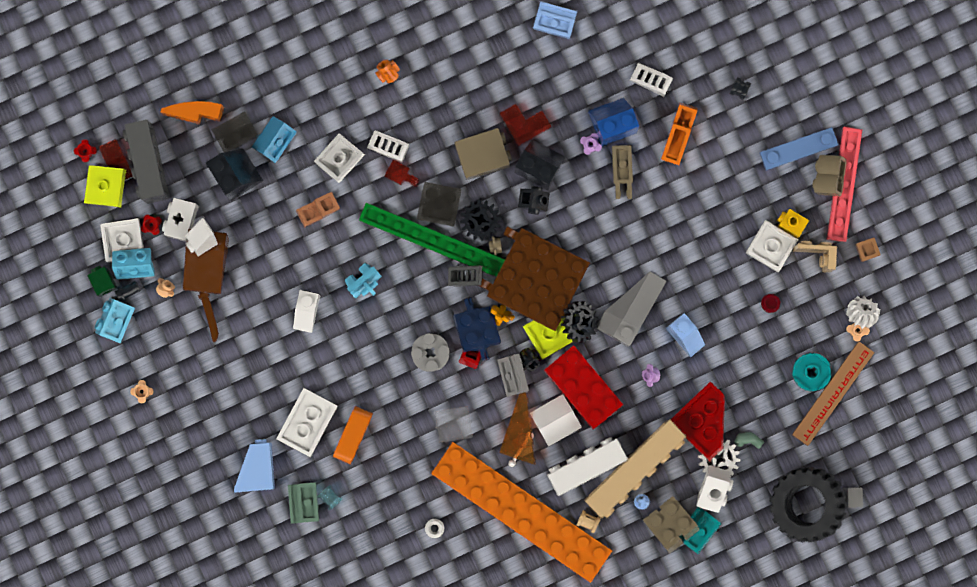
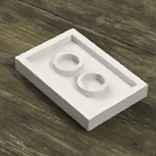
M303 388L276 439L311 457L338 406Z

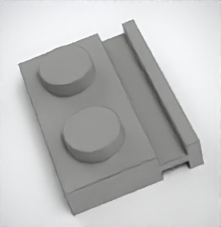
M520 354L498 359L506 396L509 397L529 391Z

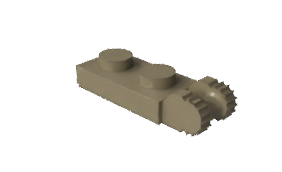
M631 145L612 146L615 199H620L621 197L620 184H627L626 196L627 199H632Z

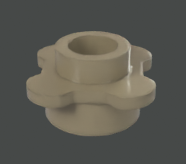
M492 236V241H489L490 253L494 252L495 256L497 253H502L500 238Z

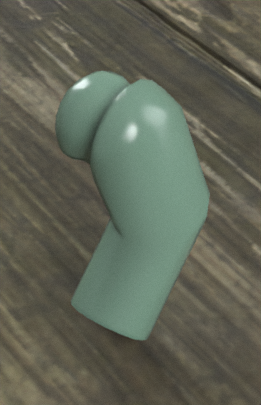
M752 432L739 433L734 440L738 447L751 443L760 449L764 443L762 439Z

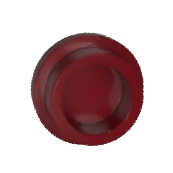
M767 294L761 300V307L767 313H774L780 307V299L774 294Z

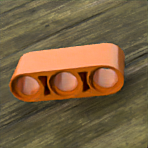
M357 406L354 407L333 454L334 458L351 465L373 413Z

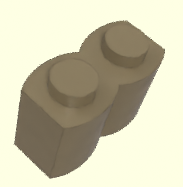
M820 155L815 163L817 175L813 180L814 192L818 195L841 196L846 171V158L842 156Z

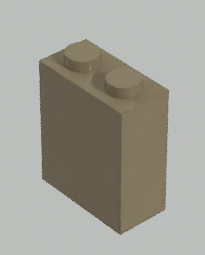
M498 128L455 141V147L466 180L510 167L509 162L512 161L509 150L505 151L504 143H506L504 133H500Z

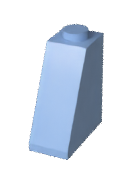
M685 313L666 327V330L689 357H692L705 346L697 327Z
M266 439L255 440V444H250L234 487V493L275 489L272 444L267 443Z

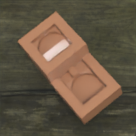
M332 192L297 209L296 212L305 228L338 211L340 207Z

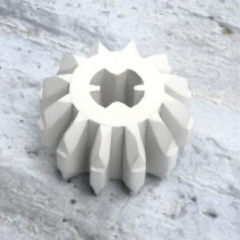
M857 296L849 303L846 315L849 317L850 322H854V326L860 325L862 329L865 326L870 328L878 321L880 309L877 308L878 303L872 302V298L868 300L865 296L862 298Z

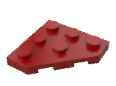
M710 381L670 420L709 462L723 449L725 396Z

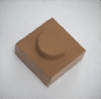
M875 238L855 244L861 262L881 255Z

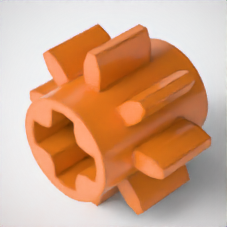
M386 59L377 65L378 71L375 74L382 83L385 81L392 83L398 78L397 72L400 71V68L393 60L389 61Z

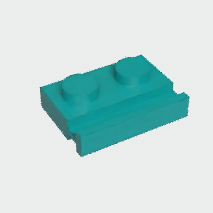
M700 507L691 515V518L700 530L688 540L683 535L679 536L682 542L697 554L701 552L721 526L718 520Z

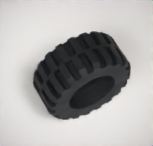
M805 467L787 472L785 476L778 480L779 483L774 485L772 489L774 493L769 499V502H772V507H769L770 513L774 514L775 518L772 519L774 524L778 523L780 526L778 529L781 533L785 532L788 538L797 539L798 542H816L833 535L842 526V520L847 515L845 508H848V502H845V496L847 495L845 490L842 491L840 481H836L833 474L826 473L821 468ZM804 486L816 488L822 494L825 501L824 514L821 519L814 523L803 522L796 516L793 510V496L799 488Z

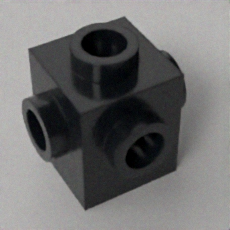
M531 186V189H520L518 208L526 209L529 214L539 215V212H547L550 193L542 191L543 188Z

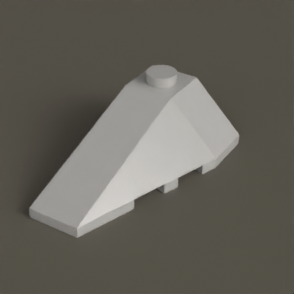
M649 272L603 313L596 329L629 347L664 287L666 280Z

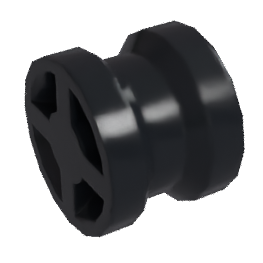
M737 77L729 94L732 96L737 95L741 100H744L751 83L743 82L741 78Z

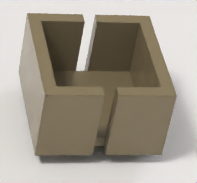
M674 496L660 506V512L656 509L643 520L669 554L683 544L679 537L680 535H683L688 540L700 530Z

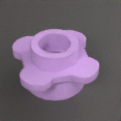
M596 133L580 139L586 155L602 149Z
M648 364L646 370L642 371V377L647 382L648 387H652L653 383L658 382L660 379L659 370L653 367L652 364Z

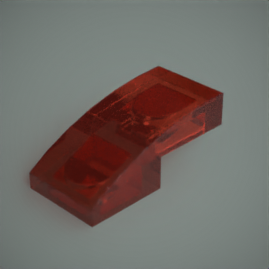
M117 139L99 146L108 167L126 169L125 180L133 177L130 165Z

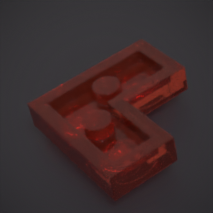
M517 104L500 112L501 118L518 147L552 128L543 111L526 120Z

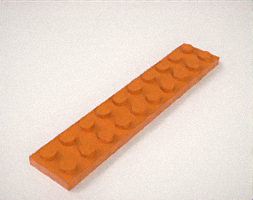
M454 442L449 446L431 473L590 583L612 552L611 549Z

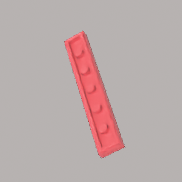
M842 128L838 156L846 158V171L842 195L832 196L826 240L846 242L862 129Z

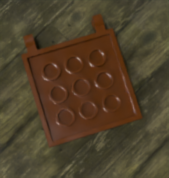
M507 226L503 235L515 240L494 283L491 284L482 278V283L479 287L489 291L488 298L556 331L561 321V316L564 315L563 309L568 308L567 304H570L590 262L523 228L518 233Z

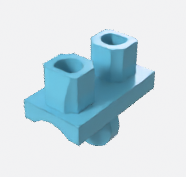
M364 263L359 268V271L363 274L360 278L356 279L353 275H350L345 279L348 286L347 289L355 299L360 294L365 296L369 292L374 296L376 293L373 289L378 285L376 281L382 277L374 266L371 267Z

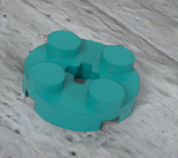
M808 353L800 356L795 361L791 374L798 387L805 391H816L824 388L829 383L831 369L825 357L816 353ZM814 367L816 369V376L809 377L807 369Z

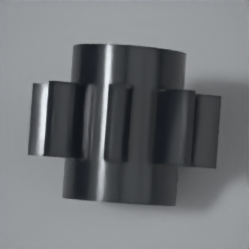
M525 348L519 353L524 371L528 369L531 372L540 366L542 358L535 348L532 351L529 348Z

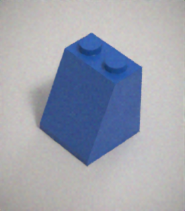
M624 98L588 111L602 146L637 134L640 127L633 108Z

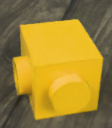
M788 209L780 214L777 219L780 223L777 227L795 238H799L809 220Z

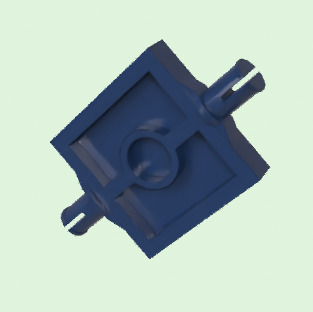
M467 298L464 300L467 310L453 316L463 352L479 351L482 361H487L490 359L487 348L501 343L494 316L491 313V306L480 309L474 308L472 298Z

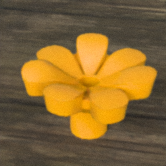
M493 305L491 308V313L495 315L497 326H500L503 321L508 323L515 318L511 311H506V306L501 305L500 308L497 305Z

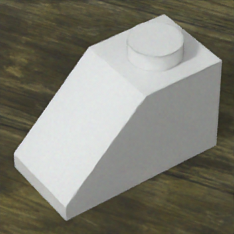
M204 218L200 219L186 234L188 242L185 244L190 252L193 253L195 251L197 256L218 244Z
M299 291L293 329L312 333L320 300L319 294Z

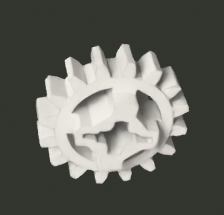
M727 439L723 443V449L717 454H722L723 462L716 464L717 459L713 458L710 466L717 468L727 466L726 470L730 471L731 475H733L732 469L739 468L735 465L736 462H740V459L736 458L739 451H734L733 449L736 445L729 446L730 440ZM728 450H729L730 453H731L732 460H729V459H728V456H727ZM698 455V458L702 459L699 466L705 467L702 470L705 473L708 469L707 460L703 455Z

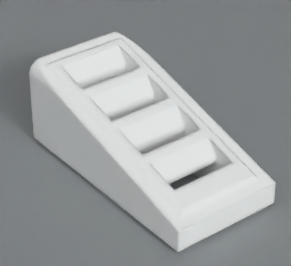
M638 63L630 81L664 97L673 78ZM643 70L644 74L641 80L637 79L640 71ZM649 73L651 74V77L648 83L644 82L647 74ZM656 76L658 77V80L655 86L651 85L654 77ZM661 80H664L665 83L661 89L658 86Z
M374 130L367 148L402 163L410 145ZM377 137H380L381 140L378 144V147H375L374 144L377 140ZM384 140H387V145L385 149L382 150L381 147L384 143ZM391 143H394L392 152H388ZM398 145L402 146L399 154L395 155Z

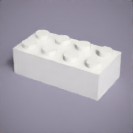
M609 437L600 442V447L595 449L592 446L584 450L583 456L578 458L575 455L567 459L566 465L561 467L558 464L550 468V473L547 476L556 494L560 496L627 461L628 459L618 440H612Z

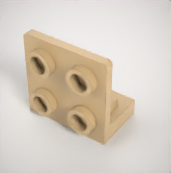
M801 241V243L794 246L793 252L823 253V256H820L819 267L822 268V272L830 273L836 270L837 246H832V243L820 242V244L812 245L811 241Z

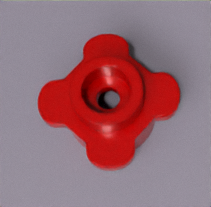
M86 139L82 140L74 149V154L79 155L83 162H88L90 157L97 153L96 147H92Z
M149 214L145 215L141 231L158 235L162 219L160 217H151Z

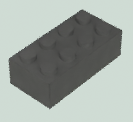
M147 119L125 124L123 136L125 142L128 141L130 148L127 149L129 160H132L134 165L131 168L133 178L138 183V186L135 187L138 198L140 197L147 204L170 199L153 124Z

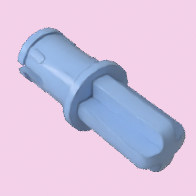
M639 494L635 497L634 504L638 509H646L649 506L650 501L645 494Z

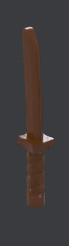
M199 292L200 295L198 297L202 301L212 341L217 342L219 332L209 300L210 293Z

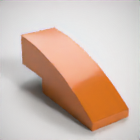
M193 101L161 108L160 112L164 116L200 124L202 117L220 122L224 106L213 102Z
M679 103L661 160L676 165L680 164L698 108Z

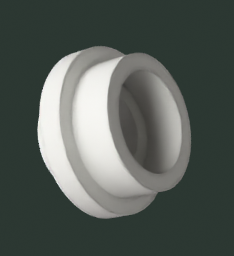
M431 519L425 525V532L431 538H438L444 532V524L439 519ZM432 525L438 526L437 532L431 530Z

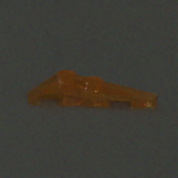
M524 392L518 396L499 453L535 465L536 459L533 452L534 442L531 435V418L528 411L529 402L527 394Z

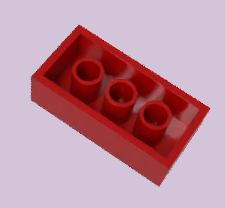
M574 345L544 369V372L592 430L623 406V403Z

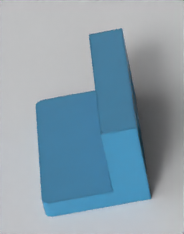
M273 116L252 148L276 163L297 132L285 122Z

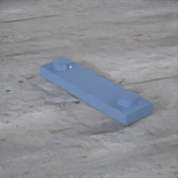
M831 127L762 151L759 154L767 171L836 147L838 143Z

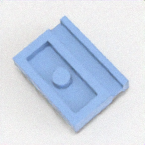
M540 1L533 29L570 39L577 11Z

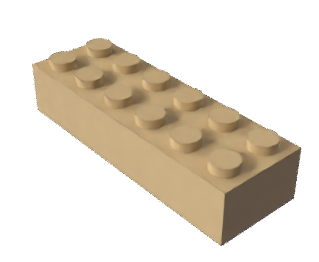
M666 420L627 458V461L621 463L584 501L599 517H609L615 511L613 507L617 503L622 504L629 497L627 493L631 489L637 490L643 484L641 480L645 476L650 477L657 470L655 466L659 462L665 463L671 457L669 453L673 449L678 450L685 443L683 439L686 436L671 420Z

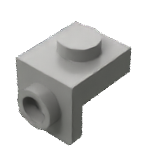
M843 488L847 495L845 496V502H848V508L863 506L862 488Z

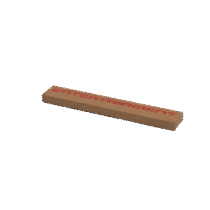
M859 341L856 343L794 430L792 436L806 446L811 443L875 352Z

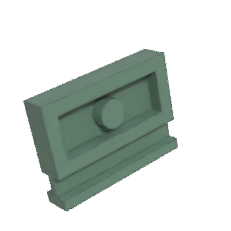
M316 482L288 485L291 524L319 521Z

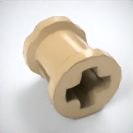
M583 510L576 526H583L591 530V533H594L601 518L593 517Z

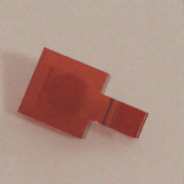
M392 160L384 175L385 178L400 186L405 181L416 187L419 182L418 178L408 174L410 171L409 167L395 160Z

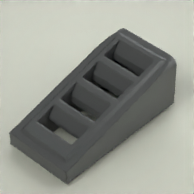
M482 266L448 267V286L465 287L481 285Z

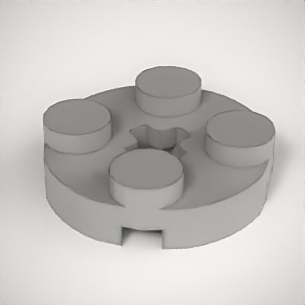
M428 333L415 340L411 356L419 369L433 372L442 369L448 362L449 347L441 336ZM427 348H434L436 355L428 358L426 357L427 352L425 350Z

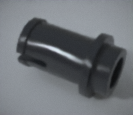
M133 281L122 288L118 287L115 294L119 301H126V298L141 290L137 282Z

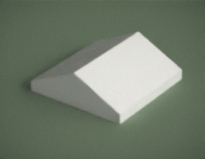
M339 133L314 162L330 177L340 183L362 159L364 153Z
M563 394L530 413L548 446L582 428Z

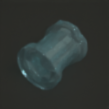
M331 485L326 487L317 496L323 499L329 506V510H332L342 500L341 497H338L333 492Z

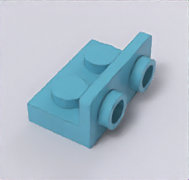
M151 249L113 251L112 269L116 280L155 276V269L151 260Z
M109 298L103 305L101 319L99 318L95 324V333L121 343L135 308Z

